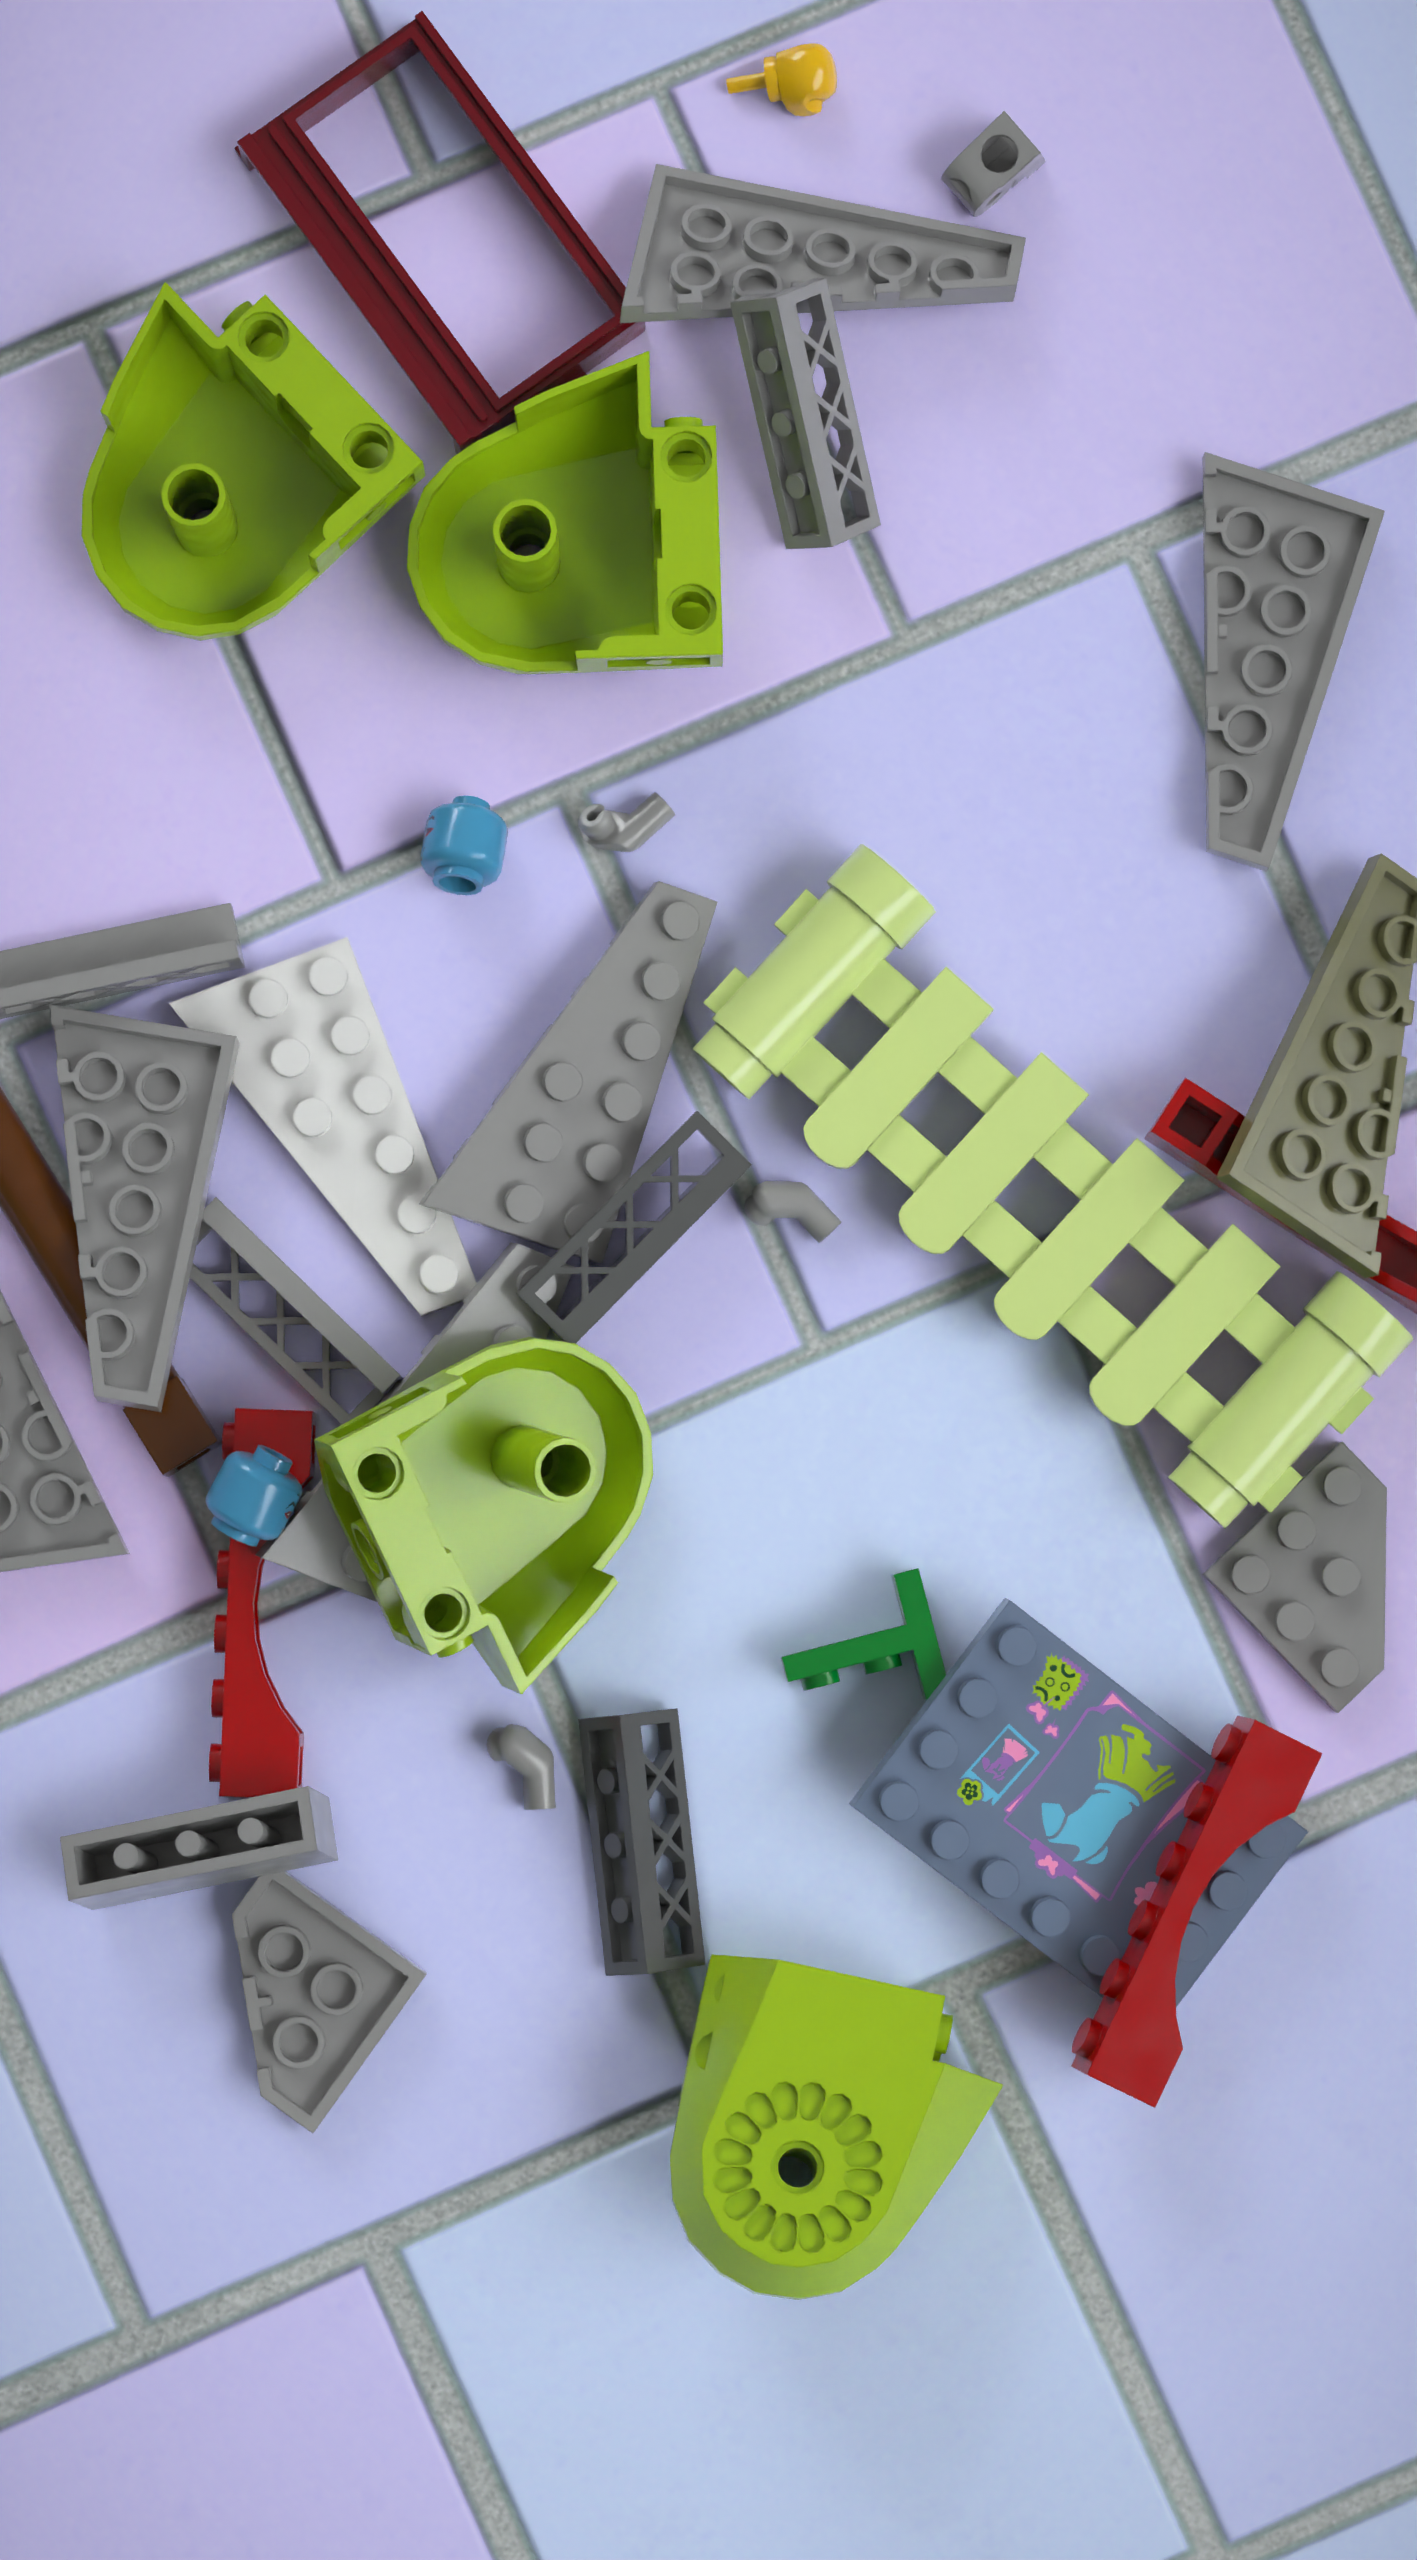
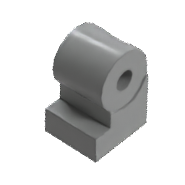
M1003 111L952 161L942 174L941 180L973 217H977L997 203L1011 187L1016 186L1024 177L1028 179L1046 161L1031 140L1011 117Z

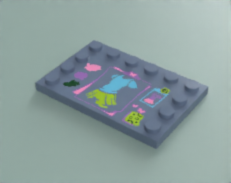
M1004 1598L849 1804L1103 1998L1104 1995L1100 1994L1103 1976L1113 1960L1116 1958L1122 1959L1132 1938L1128 1934L1131 1917L1141 1901L1144 1899L1150 1900L1160 1877L1156 1876L1159 1858L1171 1841H1178L1188 1820L1183 1815L1186 1801L1199 1782H1206L1216 1760L1015 1603ZM1289 1816L1266 1826L1238 1847L1212 1876L1192 1911L1181 1942L1175 1978L1176 2007L1309 1832Z

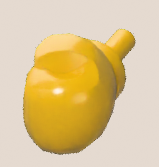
M818 43L798 45L777 52L776 56L764 57V72L726 78L729 94L767 88L770 102L782 101L789 112L795 116L802 117L820 113L823 102L829 99L836 92L837 71L833 56L825 46Z

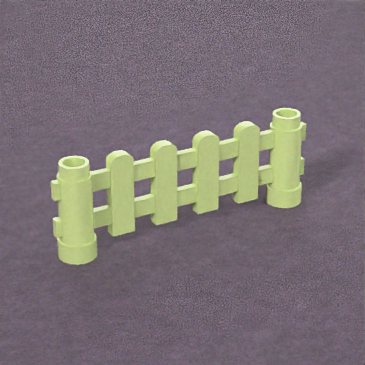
M860 844L826 881L830 888L819 900L805 889L775 922L774 926L785 937L756 970L747 978L735 967L703 1002L715 1013L711 1018L715 1024L694 1046L693 1050L748 1100L751 1099L771 1075L776 1078L781 1074L785 1076L818 1106V1109L808 1118L803 1127L804 1138L810 1150L818 1159L837 1169H849L868 1151L913 1192L912 1196L902 1205L899 1211V1224L906 1237L915 1246L931 1254H944L963 1237L1009 1278L996 1293L993 1300L994 1310L999 1320L1008 1330L1024 1339L1038 1340L1045 1336L1058 1322L1105 1364L1091 1379L1089 1384V1395L1095 1407L1102 1415L1120 1425L1134 1426L1141 1422L1154 1408L1191 1442L1187 1446L1191 1452L1168 1478L1218 1524L1226 1529L1248 1503L1253 1507L1259 1503L1271 1513L1303 1478L1291 1465L1328 1424L1339 1434H1343L1374 1400L1362 1387L1373 1375L1380 1378L1414 1340L1413 1336L1380 1303L1355 1282L1338 1271L1303 1308L1306 1315L1295 1327L1257 1294L1281 1267L1234 1224H1231L1208 1250L1161 1207L1185 1181L1138 1138L1112 1164L1066 1122L1089 1096L1084 1089L1042 1052L1018 1078L971 1037L992 1014L994 1009L949 968L945 967L930 985L921 992L885 960L895 947L902 950L936 911L926 898L900 873L871 849ZM851 996L889 1028L852 1071L814 1038ZM937 1073L984 1114L947 1157L900 1115ZM1032 1158L1080 1200L1043 1242L1036 1238L995 1201ZM1127 1244L1175 1285L1171 1292L1138 1328L1090 1286ZM1223 1330L1262 1363L1224 1406L1186 1372Z

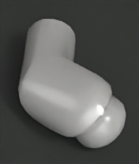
M654 792L630 814L605 810L602 804L589 805L580 813L578 823L583 839L596 849L629 853L639 849L676 814L658 793Z
M764 1181L753 1188L752 1195L746 1199L744 1204L745 1213L753 1223L767 1226L775 1218H795L818 1243H821L842 1223L825 1203L802 1182Z
M509 1724L505 1728L498 1727L492 1730L487 1739V1751L494 1761L500 1762L503 1760L523 1775L524 1810L556 1808L554 1757L551 1749L524 1726Z

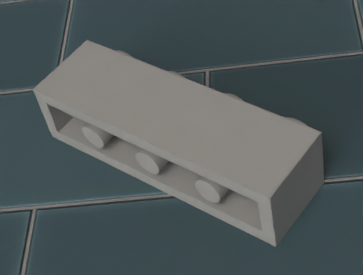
M309 1786L60 1837L68 1901L90 1910L338 1861L330 1799Z

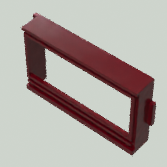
M423 11L416 14L413 21L253 134L248 133L237 141L238 146L234 148L237 155L249 171L254 168L410 379L453 438L456 454L472 443L516 422L514 406L549 389L587 375V372L645 332V322L620 323L621 308L626 290L625 285ZM418 52L426 60L614 316L500 398L305 134L310 128Z

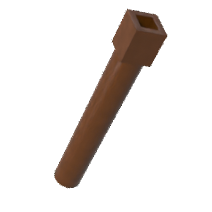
M0 1087V1209L89 1351L85 1322L87 1316L83 1281L80 1278L77 1228L73 1216L72 1202ZM172 1363L161 1412L123 1406V1412L164 1476H172L222 1444L212 1424Z

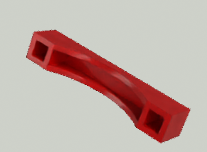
M1185 1077L1175 1089L1144 1139L1417 1314V1231L1389 1215L1386 1216V1219L1380 1220L1375 1250L1382 1253L1379 1275L1369 1278L1362 1277L1216 1178L1245 1116Z
M235 1408V1422H224L222 1459L225 1460L229 1454L235 1451H245L254 1454L258 1445L269 1447L293 1462L289 1473L296 1477L302 1486V1490H304L315 1475L316 1447L314 1439H316L317 1413L303 1410ZM230 1537L229 1550H219L217 1589H228L227 1615L216 1614L214 1627V1652L225 1653L224 1679H213L211 1714L213 1718H222L221 1744L211 1743L209 1782H220L219 1796L256 1797L302 1787L304 1732L285 1708L269 1675L260 1640L258 1601L263 1566L266 1559L260 1558L256 1554L267 1541L260 1539L257 1546H250Z
M1237 1715L1233 1725L1228 1723L1222 1728L1211 1752V1757L1216 1760L1206 1782H1199L1186 1801L1183 1815L1188 1820L1178 1841H1171L1159 1858L1156 1876L1160 1877L1157 1886L1150 1900L1144 1899L1141 1901L1131 1917L1128 1934L1132 1938L1122 1959L1116 1958L1113 1960L1103 1976L1100 1994L1104 1995L1101 2004L1094 2018L1088 2017L1085 2019L1075 2035L1072 2053L1076 2054L1071 2067L1154 2108L1156 2107L1183 2050L1176 2017L1175 1978L1181 1942L1192 1911L1212 1876L1238 1847L1266 1826L1296 1811L1323 1753L1255 1719Z

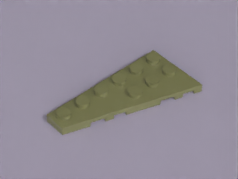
M1382 853L1368 858L1216 1177L1364 1278L1379 1275L1382 1253L1375 1250L1379 1221L1386 1219L1389 1195L1383 1194L1387 1160L1389 1156L1395 1154L1407 1065V1058L1401 1056L1405 1026L1412 1025L1415 1001L1409 1000L1413 964L1417 962V878Z

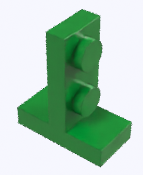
M919 1568L891 1575L904 1625L782 1656L781 1661L787 1682L800 1679L803 1691L840 1682L837 1669L862 1663L865 1675L902 1666L900 1653L911 1650L923 1699L927 1700L946 1676V1671Z

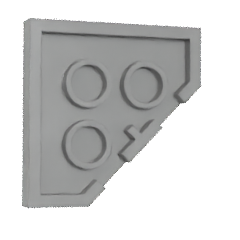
M1343 1441L1339 1442L1271 1513L1267 1511L1202 1574L1335 1713H1339L1384 1670L1387 1487Z
M284 1871L259 1876L232 1913V1920L243 1975L242 1983L249 2027L254 2044L260 2096L313 2134L425 1978L427 1972L290 1873Z

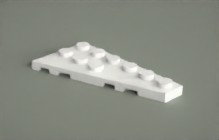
M348 937L170 1002L169 1005L188 1028L237 1036L240 1044L232 1083L421 1317L461 1303L477 1282L452 1215L419 1205L429 1189L436 1184L438 1177Z

